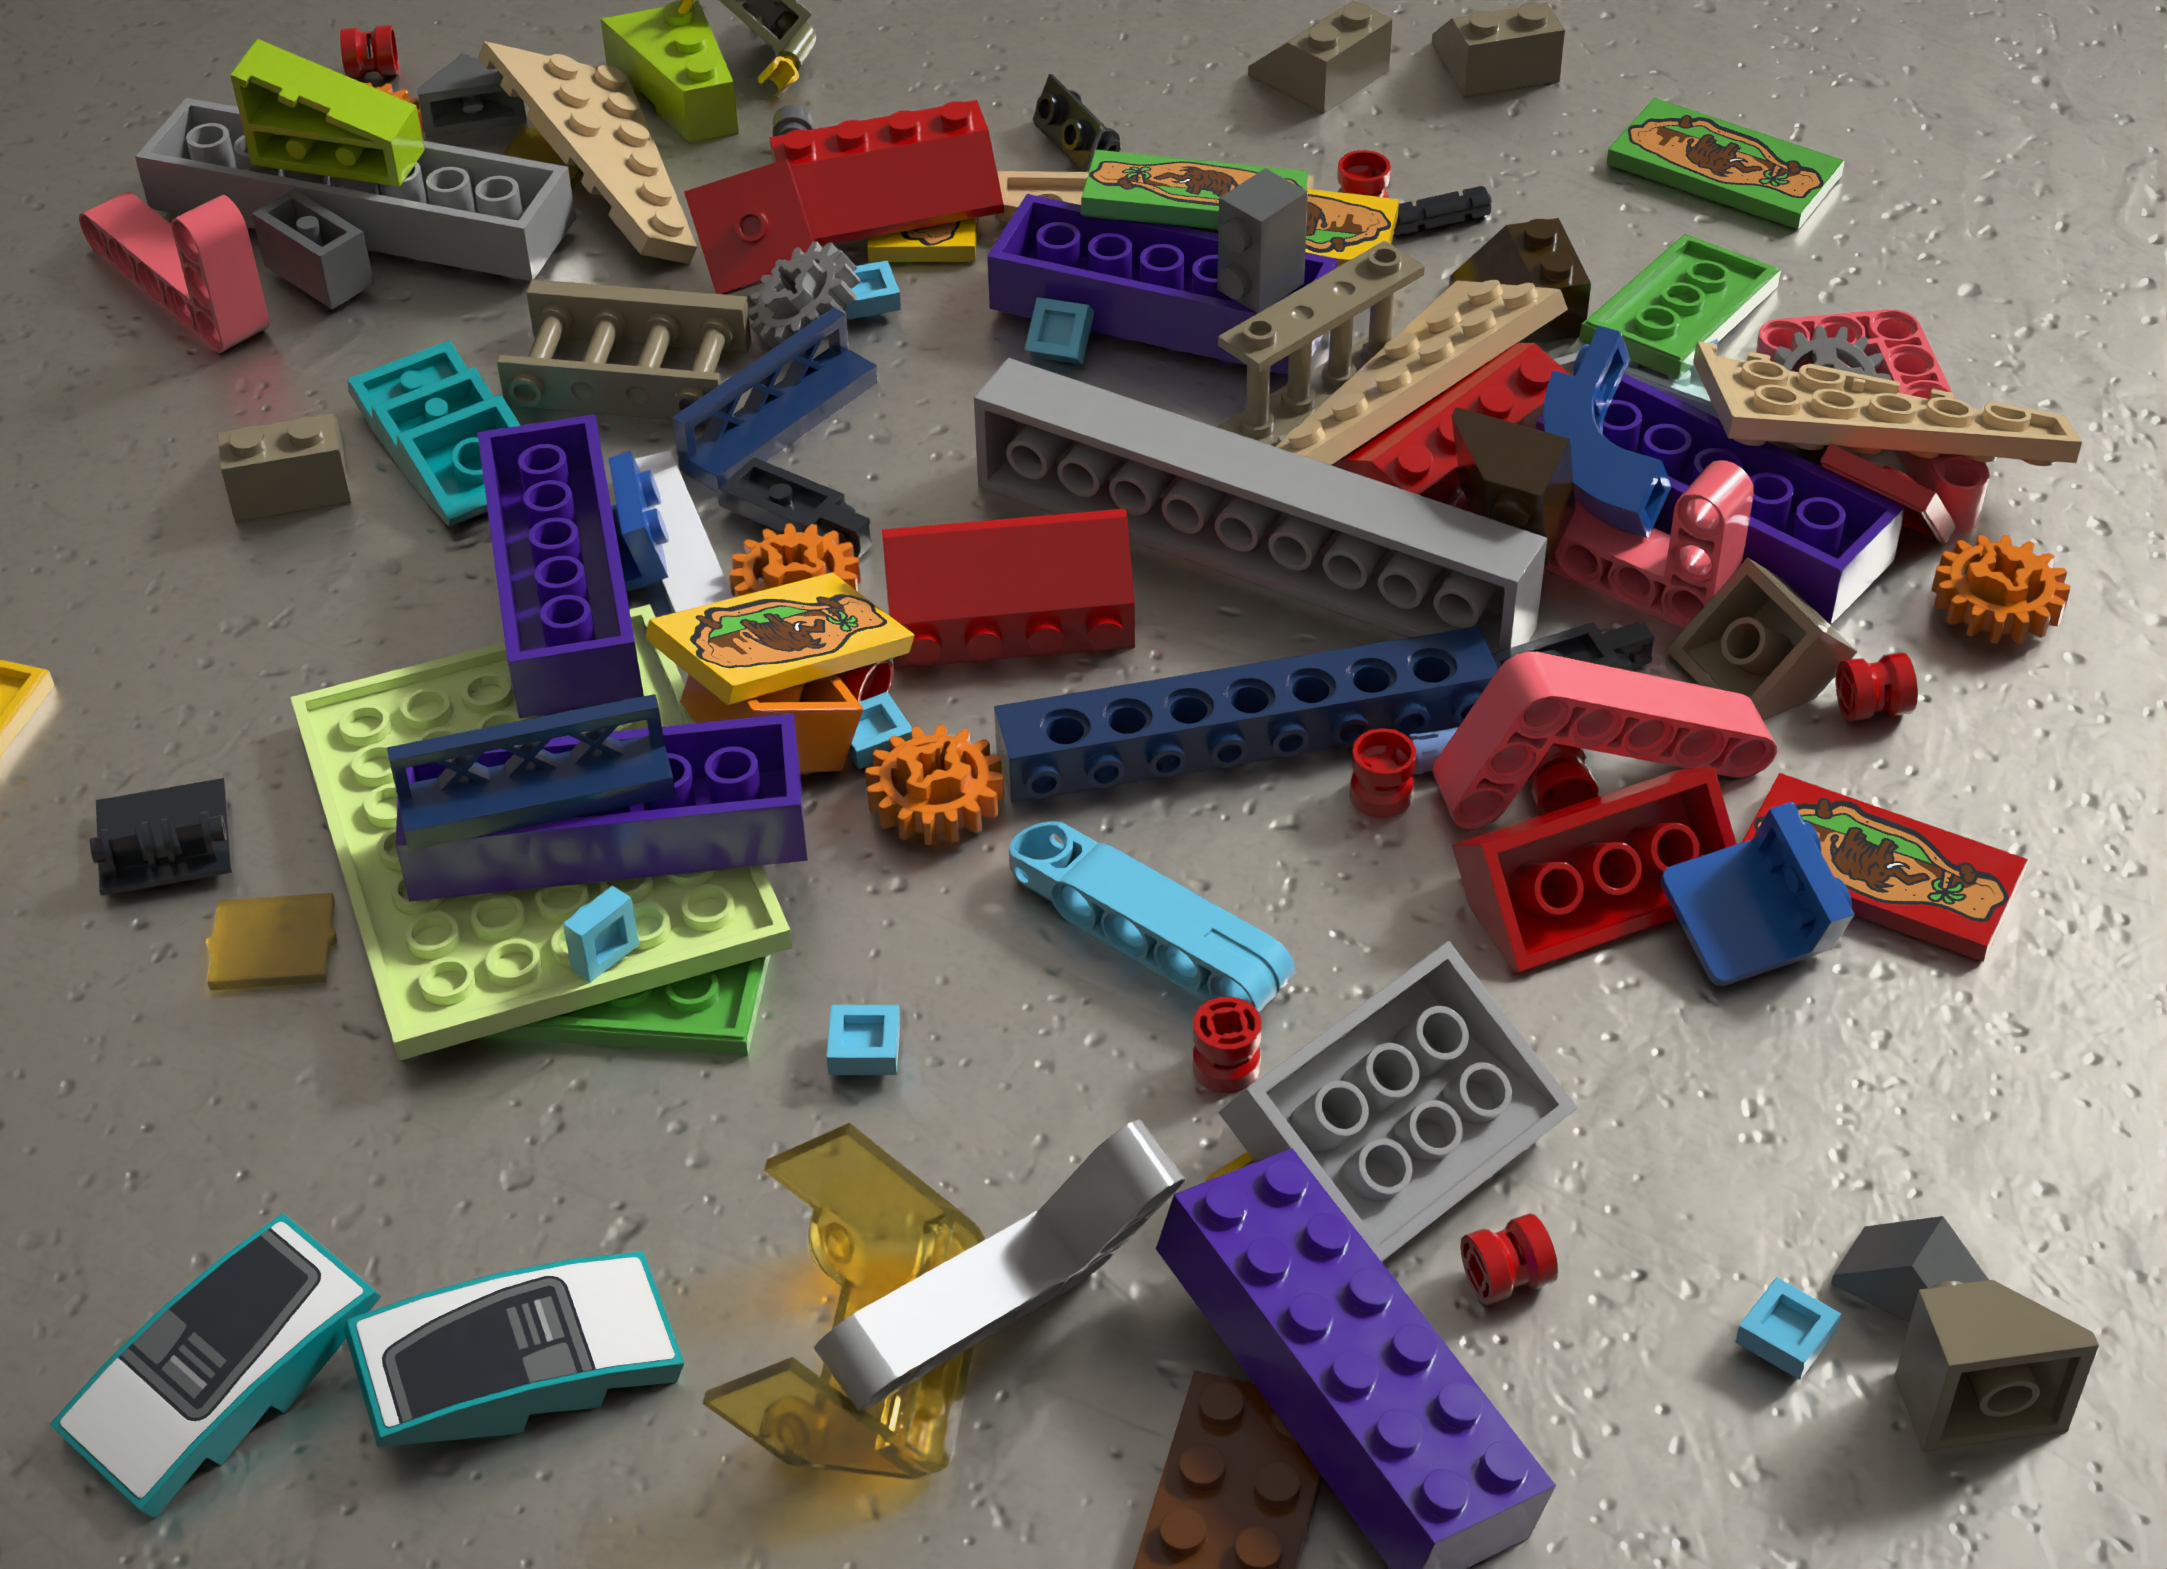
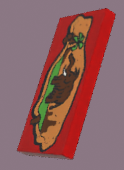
M1782 773L1778 774L1741 843L1753 839L1770 808L1793 801L1804 822L1810 823L1816 830L1821 843V853L1832 874L1846 885L1851 896L1852 910L1855 916L1984 962L2023 878L2028 862L2027 858Z

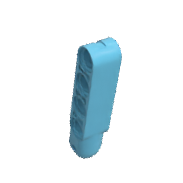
M1054 821L1030 826L1018 833L1010 842L1009 866L1014 877L1023 886L1051 901L1062 917L1072 925L1205 1002L1218 997H1236L1250 1003L1259 1013L1294 977L1296 971L1295 963L1290 953L1279 941L1113 846L1098 843L1068 825ZM1053 834H1057L1062 839L1063 844L1056 841Z

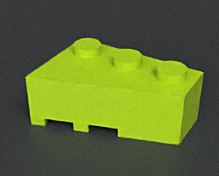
M699 0L694 2L686 14H681L677 11L682 2L675 1L667 4L665 7L600 18L606 64L627 74L635 95L639 99L646 96L655 104L656 114L686 141L692 143L739 134L734 82Z
M260 39L254 42L230 74L251 165L400 187L425 150L416 105Z

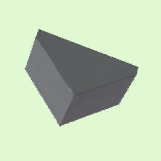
M463 53L417 88L426 137L527 123L524 101L520 97H509L500 86L503 75L496 67L495 69H486L479 59Z
M1944 1216L1864 1226L1833 1274L1831 1284L1910 1323L1919 1289L1931 1288L1936 1284L1946 1281L1971 1283L1989 1279Z

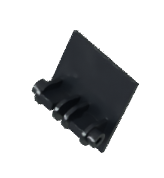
M224 778L96 800L97 837L90 838L89 842L93 862L98 863L99 892L101 896L232 873Z

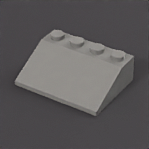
M1447 941L1246 1088L1218 1113L1255 1162L1293 1148L1382 1262L1578 1108L1450 941Z

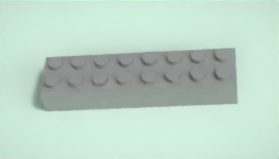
M185 98L135 156L146 201L153 210L174 213L180 216L212 199L225 195L237 206L245 220L246 226L255 229L253 212L296 189L363 231L367 251L386 253L411 258L416 261H428L459 267L464 270H475L507 276L512 279L528 281L535 279L576 220L569 171L566 166L423 141L425 150L400 187L251 165L238 107Z

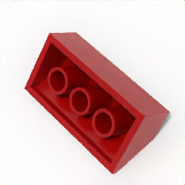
M978 100L967 102L952 101L934 108L917 111L903 110L895 112L890 116L862 121L848 120L835 126L813 130L798 129L790 131L785 135L769 137L773 163L786 158L790 163L814 242H818L821 247L825 246L828 242L839 244L1004 213V203L989 129Z
M1516 343L1331 466L1449 505L1463 493L1460 487L1451 418L1455 408H1462L1535 429L1536 420L1543 415L1545 394L1553 370L1568 375L1571 374L1535 343Z
M1126 509L882 529L888 615L915 635L910 652L893 658L894 669L1135 648V599Z
M1715 767L1679 769L1453 844L1452 849L1470 909L1513 972H1521L1677 918L1660 884L1665 870L1670 866L1737 845Z

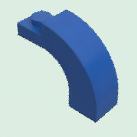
M1598 325L1590 345H1583L1578 352L1574 364V376L1553 370L1544 399L1545 432L1570 439L1575 499L1589 513L1602 522L1622 531L1648 539L1671 489V484L1662 460L1620 448L1603 435L1605 414L1628 366L1630 356L1620 331Z

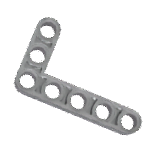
M1135 1120L1101 1143L1038 1211L854 1313L824 1335L817 1342L814 1350L858 1412L865 1411L1087 1279L1110 1260L1185 1182V1177L1141 1120Z

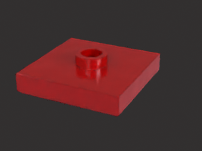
M787 158L684 191L716 294L728 295L763 284L760 279L763 275H772L771 270L776 266V261L786 259L788 262L792 259V253L795 248L799 247L803 253H806L812 242H814Z
M1829 444L1820 460L1823 469L1905 507L1902 526L1939 544L1947 543L1956 525L1936 492L1917 484L1911 477L1889 466L1882 468L1838 446Z

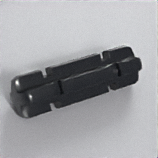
M1477 186L1464 189L1461 196H1459L1458 191L1418 199L1415 206H1413L1412 201L1400 203L1394 232L1398 236L1417 233L1419 226H1422V230L1426 231L1462 223L1465 221L1464 216H1468L1469 220L1487 217L1491 214V195L1488 194L1485 187Z

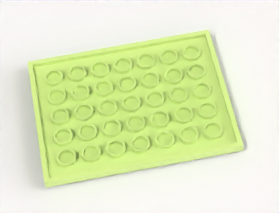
M650 604L630 609L644 696L656 695L662 727L695 723L680 703L685 685L676 664L645 639L649 619L656 618ZM505 642L290 697L398 1061L793 948L790 928L762 865L409 902L396 850L398 796L387 747L547 716L538 715L519 719L507 662ZM646 720L619 725L614 731L647 728ZM611 886H614L632 899L640 945L590 983L571 969L563 923L571 918L580 907L589 904Z

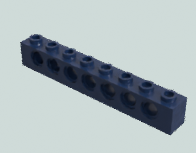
M1476 626L994 706L997 755L1001 757L1002 772L1011 803L1047 798L1091 789L1107 788L1150 779L1353 746L1360 735L1374 729H1392L1408 736L1410 734L1457 728L1489 684L1498 668L1480 627Z

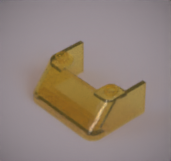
M850 1122L775 1155L766 1161L764 1171L814 1209L808 1233L810 1255L815 1264L827 1276L842 1286L832 1329L854 1313L986 1240L975 1222ZM974 1347L867 1410L862 1408V1410L858 1411L825 1364H823L821 1377H819L794 1357L707 1390L703 1405L786 1464L916 1480L945 1469L952 1459Z

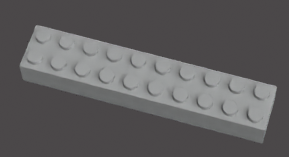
M1008 358L974 396L978 487L1055 514L1126 509L1129 540L1408 638L1479 626L1492 654L1527 643L1537 629L1547 544L1546 537Z

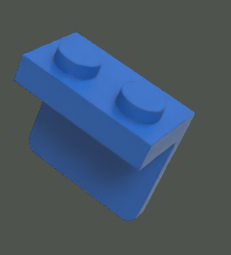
M631 451L608 458L616 498V505L611 507L626 592L669 578L662 545L669 542V537L658 508H655L656 505L662 503L661 496L652 472L648 470L641 473Z
M1793 801L1770 808L1752 840L1670 866L1665 870L1660 880L1661 887L1708 978L1718 986H1727L1832 950L1855 915L1852 910L1851 896L1846 885L1832 874L1821 853V843L1816 830L1810 823L1804 822Z

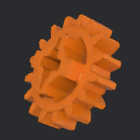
M786 524L784 534L776 535L767 528L762 530L763 541L761 543L747 539L743 542L744 554H733L732 556L733 570L729 571L731 593L735 597L824 575L829 570L857 592L858 584L861 583L859 559L854 557L853 545L850 542L839 544L838 532L834 530L823 537L819 536L817 525L814 524L807 527L804 533L796 532L793 524ZM762 578L764 579V581L762 583H759L758 579Z
M1982 534L1978 535L1975 546L1959 540L1956 542L1954 553L1948 551L1942 553L1940 564L1936 567L1931 591L1937 593L1934 603L1935 608L1949 609L1946 622L1950 625L1960 622L1968 624L1966 635L1973 637L1982 630L1989 632L1991 643L1998 644L2002 635H2010L2017 644L2024 643L2027 631L2039 638H2043L2046 636L2048 625L2057 627L2060 624L2071 586L2064 584L2067 575L2065 568H2052L2055 557L2052 553L2037 556L2032 553L2034 548L2033 542L2028 541L2021 547L2012 545L2009 535H2003L2000 542L1991 543Z
M938 724L934 735L926 736L918 726L913 727L912 739L908 741L893 735L889 738L890 752L875 750L873 752L874 767L866 768L865 775L870 813H879V822L883 829L899 824V837L902 840H907L915 832L923 833L926 845H932L936 834L945 833L952 843L959 841V829L963 827L975 833L982 831L981 816L996 818L998 815L997 801L1004 800V774H1002L1000 755H990V742L986 739L971 744L970 730L965 728L958 732L955 737L948 736L946 727L942 724Z

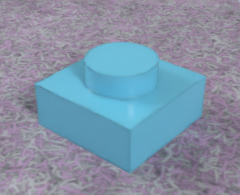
M888 260L856 266L857 269L854 273L860 278V283L851 290L857 295L856 301L843 306L848 320L860 317H875L882 313L901 310L900 291Z
M1037 297L1024 350L1031 357L1083 364L1095 311L1086 304Z
M888 692L859 702L863 707V712L848 752L858 769L873 764V752L875 750L890 752L889 738L893 735L902 738L904 741L912 739L911 725Z
M611 886L589 904L580 907L571 918L563 923L571 969L590 983L640 945L632 899L614 886Z
M831 1005L827 1047L828 1075H897L900 1036L899 1005Z
M1776 1277L1740 1323L1735 1342L1801 1380L1837 1332L1841 1313Z

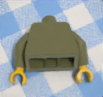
M680 0L682 3L677 11L681 14L688 13L695 0ZM719 0L766 43L779 52L778 57L758 76V81L760 84L767 78L773 81L778 88L775 97L780 98L798 80V70L816 43V32L806 22L812 14L797 0Z

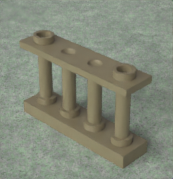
M1382 241L1218 336V346L1247 365L1246 409L1218 425L1217 428L1276 447L1278 445V436L1288 434L1300 425L1384 348L1387 342L1392 340L1394 293L1424 276L1425 266L1388 242ZM1370 307L1369 336L1352 346L1353 317ZM1330 331L1328 361L1311 370L1312 341ZM1289 355L1288 384L1270 395V366Z
M532 279L526 294L533 336H536L528 357L499 355L497 366L503 398L508 406L673 420V416L721 384L720 373H714L721 352L747 354L752 341L747 296ZM559 339L590 341L582 362L552 359ZM613 343L644 345L637 366L606 364ZM667 347L698 350L691 371L660 368ZM712 416L704 420L703 423H709Z

